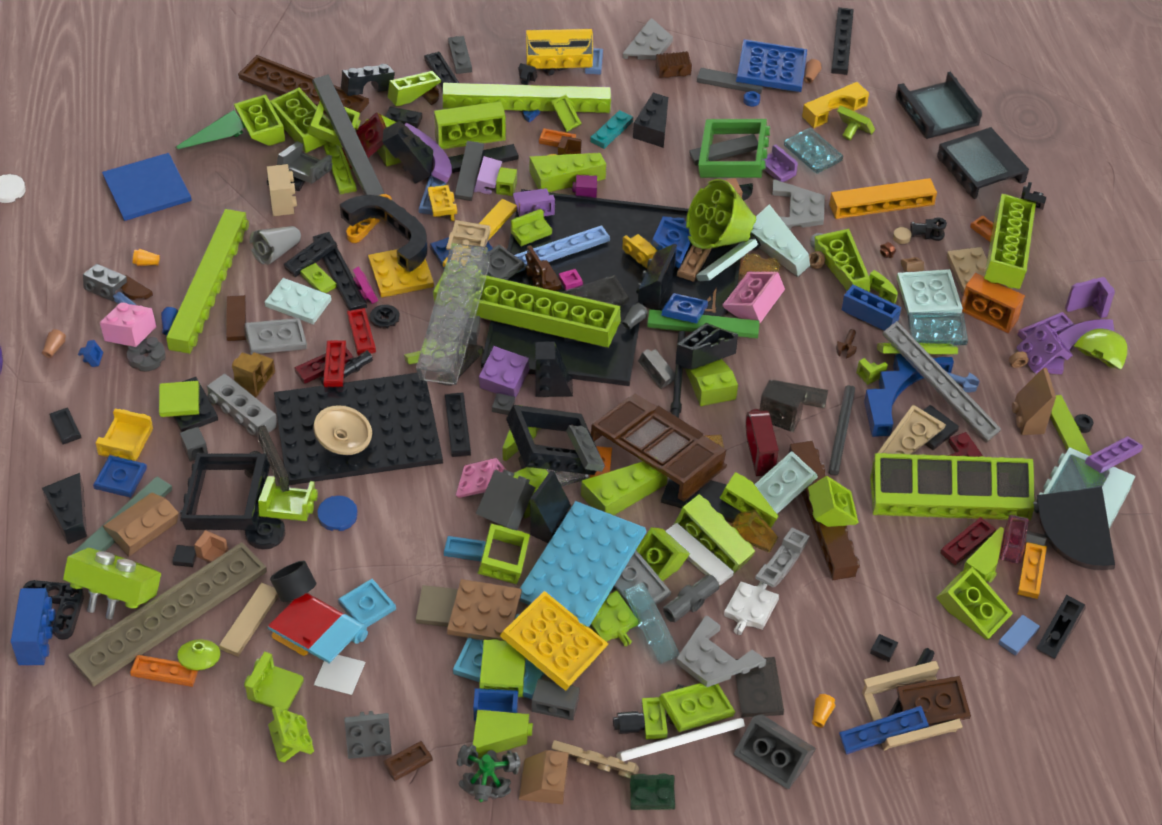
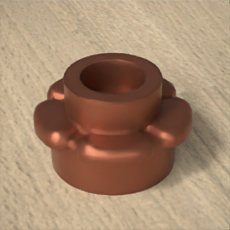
M890 242L880 245L881 255L885 258H893V255L896 253L895 247Z

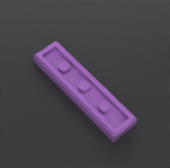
M1125 437L1087 457L1085 464L1102 473L1141 452L1143 446L1130 437Z

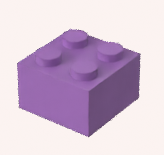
M494 346L479 375L480 388L496 394L514 396L516 399L529 371V358Z

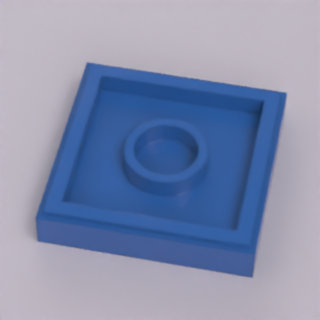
M673 293L662 310V316L697 324L708 306V301Z
M109 455L93 484L94 489L131 498L147 466L145 463Z

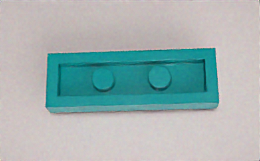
M619 110L590 137V142L605 149L633 123V116Z

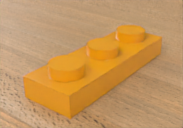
M1026 543L1018 595L1038 599L1046 546Z

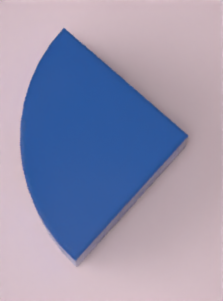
M523 110V117L530 123L540 114V110Z

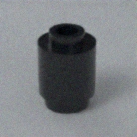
M638 711L618 712L616 717H613L614 730H618V734L639 733L640 730H645L644 713H638Z

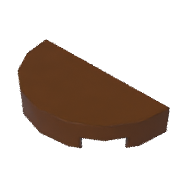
M435 86L422 96L433 105L439 99V89Z
M125 275L127 283L121 286V289L126 297L136 300L135 298L148 299L153 296L150 289Z

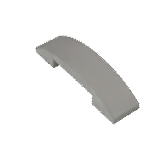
M791 528L784 537L780 548L769 563L764 564L755 579L773 588L776 587L791 570L810 536Z

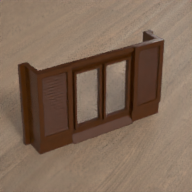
M636 393L626 398L591 426V436L594 442L601 436H604L679 484L678 498L683 502L727 467V464L724 463L725 448L703 435L704 433L659 405L655 406Z

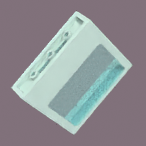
M1069 447L1066 454H1061L1058 461L1059 467H1054L1050 476L1052 479H1047L1043 488L1045 492H1040L1039 495L1102 487L1110 529L1132 487L1135 476L1116 467H1111L1100 473L1085 464L1086 458L1089 457L1088 455Z

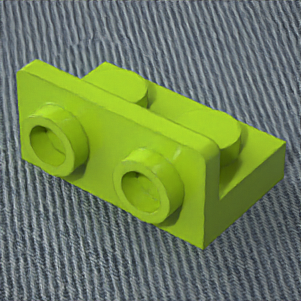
M542 209L511 220V234L520 246L552 234V228L545 221Z

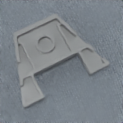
M773 180L772 195L790 197L789 217H780L789 230L794 226L804 228L823 225L825 195Z
M709 616L704 617L677 657V664L706 687L729 680L732 675L738 673L745 674L754 667L762 668L766 665V659L753 649L740 659L735 660L709 639L720 631V625Z

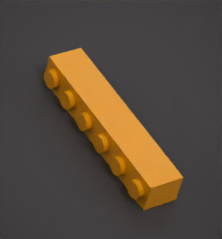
M931 178L831 192L829 206L835 219L935 205L937 191Z

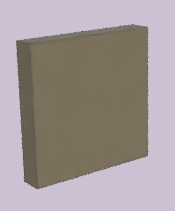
M422 585L416 623L448 627L458 589Z

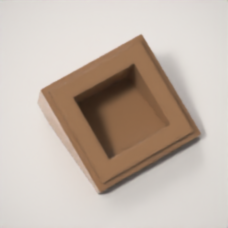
M918 257L901 260L905 272L924 271V262Z

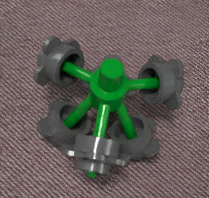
M463 745L460 748L457 759L458 766L466 765L471 767L475 763L479 766L476 774L472 772L464 773L463 780H460L458 783L460 788L475 796L474 799L479 802H487L488 798H502L511 792L509 787L511 784L510 779H505L504 777L497 778L494 772L497 769L503 768L505 772H513L514 775L518 774L520 758L516 752L507 751L500 761L493 750L488 751L486 755L478 759L476 746L471 745L467 747ZM487 777H492V782L489 786H486Z

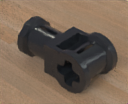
M940 217L926 219L925 223L911 222V237L925 235V239L941 241L945 236L944 229L947 226V222Z

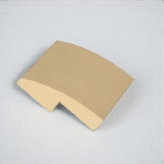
M455 220L446 248L447 250L482 255L491 227Z

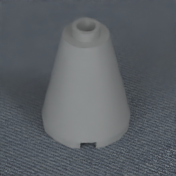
M294 226L253 231L250 235V243H253L254 247L251 249L252 253L261 264L266 263V265H269L298 244L301 239V233Z

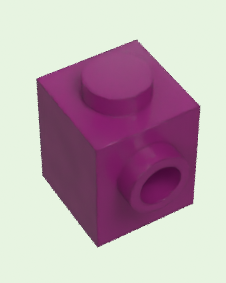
M577 175L576 182H573L572 192H575L577 196L596 198L597 176Z

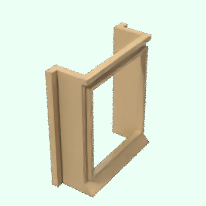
M932 661L864 679L865 686L862 694L872 720L882 719L873 694L896 689L898 686L937 680L936 674L939 670L937 662ZM960 719L889 737L881 744L885 751L889 748L922 739L956 732L957 729H961L963 726Z

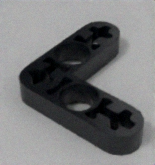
M28 581L23 588H46L47 593L54 589L59 590V593L55 596L48 595V597L52 598V603L60 604L53 624V630L58 639L66 640L70 638L74 633L83 604V589L72 588L70 583ZM68 608L74 609V612L70 615L63 614ZM64 622H66V627H67V628H64L63 631H60V630H62L63 627H64Z

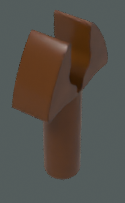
M854 329L849 330L844 343L837 341L836 350L839 357L845 349L848 351L846 359L856 353L857 347L852 346L856 335Z

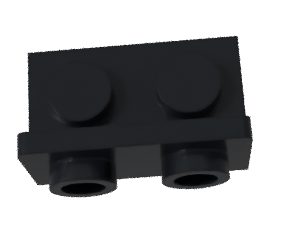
M1028 182V186L1023 187L1021 199L1036 203L1035 208L1043 210L1046 197L1041 192L1033 191V193H1030L1032 183Z

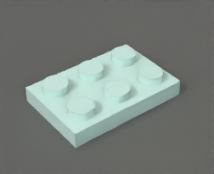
M283 278L265 300V307L314 324L331 302V295Z
M791 451L754 485L776 514H778L818 476Z

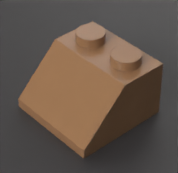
M546 750L524 760L519 800L563 805L569 752Z

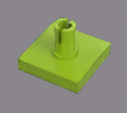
M840 105L837 112L842 121L848 124L842 135L845 139L851 141L857 128L871 135L873 134L875 128L870 118Z

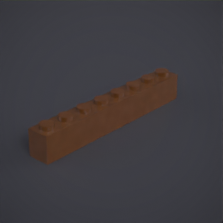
M813 440L790 444L789 453L792 451L818 476L809 486L825 477V466L820 462L819 450L815 448ZM808 487L805 488L801 494L832 581L856 577L857 569L860 568V561L858 556L854 554L852 540L848 538L847 526L827 527L821 522H817L813 517L814 511L809 500Z

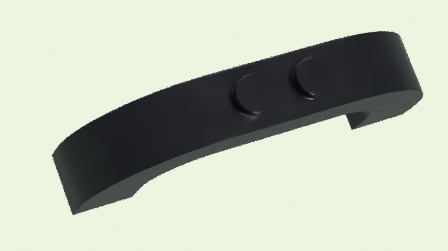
M379 195L356 196L340 204L341 218L351 226L369 218L381 219L409 241L397 250L398 264L405 270L411 272L423 263L428 252L426 230L418 219L409 214L405 208L400 207L391 199Z

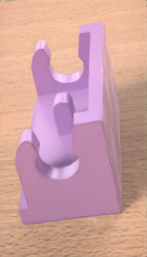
M484 156L474 192L492 193V190L485 187L495 188L502 161Z

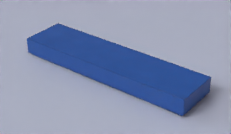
M918 706L839 732V736L847 755L883 743L889 737L927 728L929 724L922 706Z

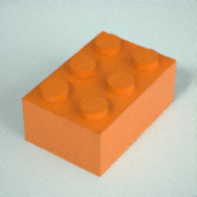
M975 273L965 286L961 302L962 312L1009 334L1019 319L1025 295L1002 284L991 283L984 279V276Z

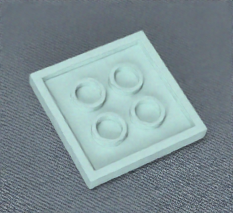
M950 269L897 273V281L908 317L962 314V304Z

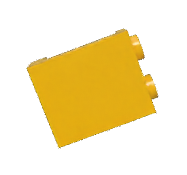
M115 408L113 411L114 420L105 437H98L95 442L98 455L105 457L112 455L136 461L153 430L151 417L146 414H138Z

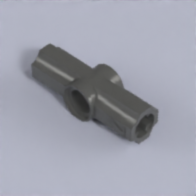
M707 574L693 586L686 585L679 592L678 597L663 607L665 617L670 622H676L688 612L697 611L703 605L705 599L719 590L720 585L713 575Z

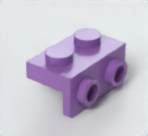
M773 145L772 153L767 155V159H764L766 161V169L764 170L774 179L785 182L796 176L798 163L779 146Z

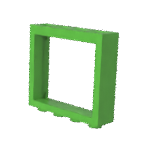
M706 119L698 164L700 178H762V171L766 169V161L764 160L767 159L766 147H769V137L767 136H770V126H767V119ZM714 134H759L756 161H709L710 145L713 143Z

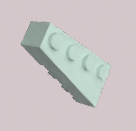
M769 204L756 216V222L753 225L751 234L760 241L761 246L759 248L798 277L810 266L809 254Z

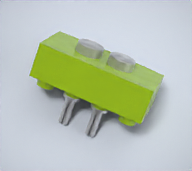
M88 547L67 557L63 580L70 582V587L81 589L85 587L89 589L90 598L87 611L90 613L95 611L98 595L101 593L107 595L109 602L105 618L113 619L115 605L119 600L126 602L125 606L128 608H137L138 605L147 603L149 599L157 596L161 572L112 553Z

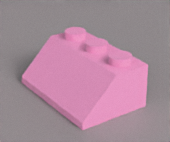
M747 272L724 302L723 307L739 319L759 320V323H761L785 290L779 273Z

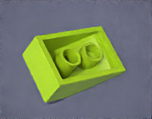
M722 359L692 370L685 369L700 406L736 400L738 383L733 371Z
M973 567L960 572L936 597L951 615L986 640L1013 614Z

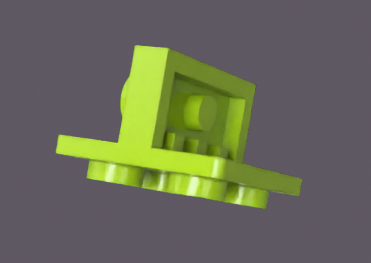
M274 707L272 709L274 720L268 724L278 761L286 762L299 751L312 754L314 748L312 738L307 729L306 719L301 715Z

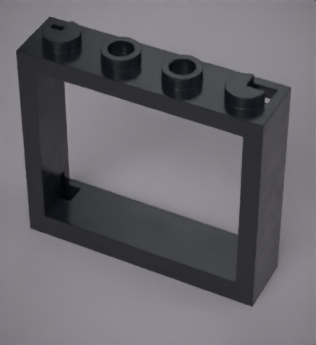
M521 405L512 406L506 421L525 467L595 475L597 471L584 468L578 454L536 449L528 427L566 432L569 425L582 426L587 429L593 441L582 414Z
M197 453L195 463L192 464V475L188 478V491L184 494V507L180 511V521L183 522L185 529L256 530L259 519L258 500L270 469L267 455ZM206 470H254L244 515H195Z

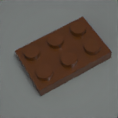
M960 676L898 686L896 689L902 712L922 706L929 726L957 719L966 720L971 717Z

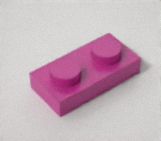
M359 266L353 269L356 276L353 279L358 287H362L360 290L365 300L368 298L372 304L377 302L378 298L367 277Z

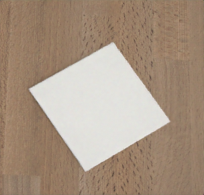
M337 655L330 664L325 661L323 662L314 685L352 695L365 662Z

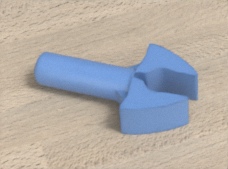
M947 372L956 383L963 386L965 392H975L980 381L973 374L969 373L968 377H961Z

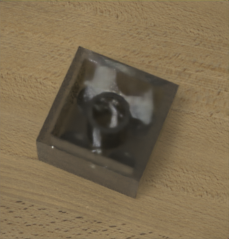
M769 380L761 395L759 410H767L769 412L773 426L794 433L802 416L806 392Z

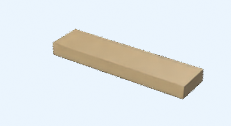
M264 583L259 585L220 643V650L239 657L278 598L274 587Z

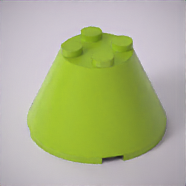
M723 179L709 181V185L704 189L700 188L696 193L688 210L686 228L689 229V234L691 235L688 236L690 242L700 249H710L743 241L747 242L753 225L756 222V216L728 181Z

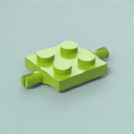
M615 591L607 596L590 626L606 642L611 639L620 638L624 646H628L632 643V640H630L626 633L638 625V619L618 591Z

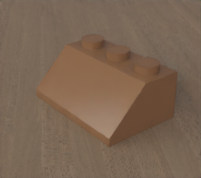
M150 493L106 523L103 528L129 557L175 525L178 521L179 512L166 498Z

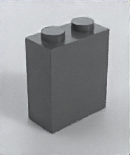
M505 469L503 472L494 470L476 514L509 529L517 530L536 487L530 485V480L519 476L518 479L514 478L515 474Z

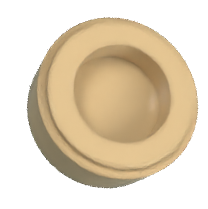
M904 227L895 229L893 234L894 241L899 244L910 242L911 231Z

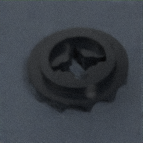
M379 305L370 313V320L374 326L378 325L379 328L385 326L387 329L389 326L395 327L396 322H399L400 313L392 305Z

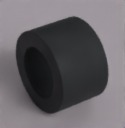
M304 560L280 569L270 578L281 602H288L299 598L312 590L317 584Z

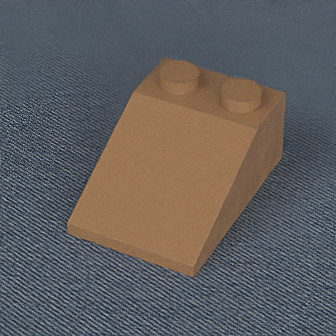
M1042 368L1017 393L1015 402H1012V411L1017 417L1016 425L1020 428L1022 435L1045 434L1056 399L1047 368Z

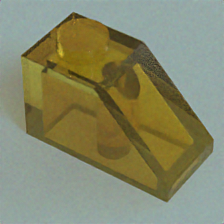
M756 510L739 513L731 525L745 541L766 552H771L778 539V536Z

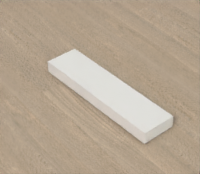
M678 523L666 530L669 535L690 553L687 560L705 575H713L719 585H722L733 576V570Z

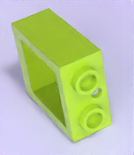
M320 100L307 133L342 147L335 131L319 125L325 110ZM344 107L354 129L357 130L361 120H358L360 113Z
M491 524L486 537L478 574L517 584L522 572L530 534L505 528L502 525ZM492 539L521 547L517 565L488 557Z

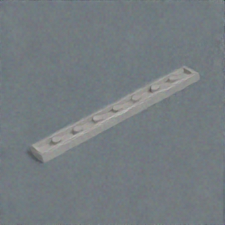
M897 321L883 331L882 335L986 443L1001 431V428Z

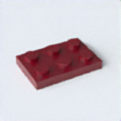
M378 112L355 130L368 158L384 145L382 142L383 130L387 127L382 115ZM342 148L343 153H344V155H345V158H346V160H347V163H348V165H349V168L353 169L352 166H351V164H350V162H349V160H348V158H347V156H346V153H345L344 149Z

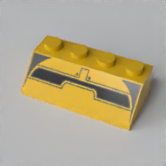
M592 29L526 30V65L536 67V69L593 67Z

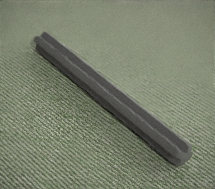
M850 385L845 386L828 470L830 475L835 476L839 474L855 393V387Z

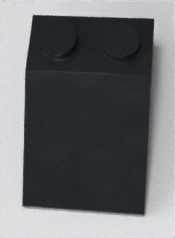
M550 471L530 498V535L546 543L550 542L571 509V504L553 471Z

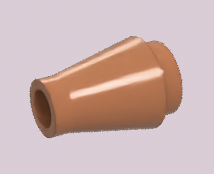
M811 59L806 63L803 79L806 83L811 84L821 71L820 61Z
M57 329L49 332L42 354L52 358L56 351L65 343L66 335Z

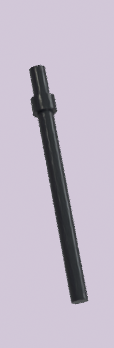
M684 331L678 332L677 344L685 339L686 333ZM676 364L673 402L670 405V412L679 418V414L682 411L680 399L683 367Z

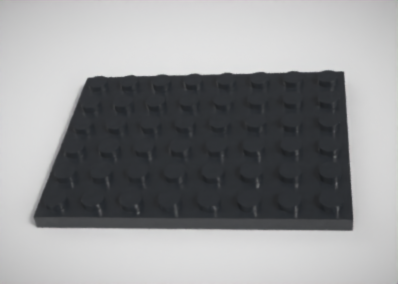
M425 372L344 382L343 387H324L322 385L274 392L287 486L309 483L310 481L316 482L443 463ZM331 406H346L357 410L366 417L371 425L372 438L369 445L363 451L352 455L337 454L326 449L319 443L314 434L313 426L317 415L323 409Z

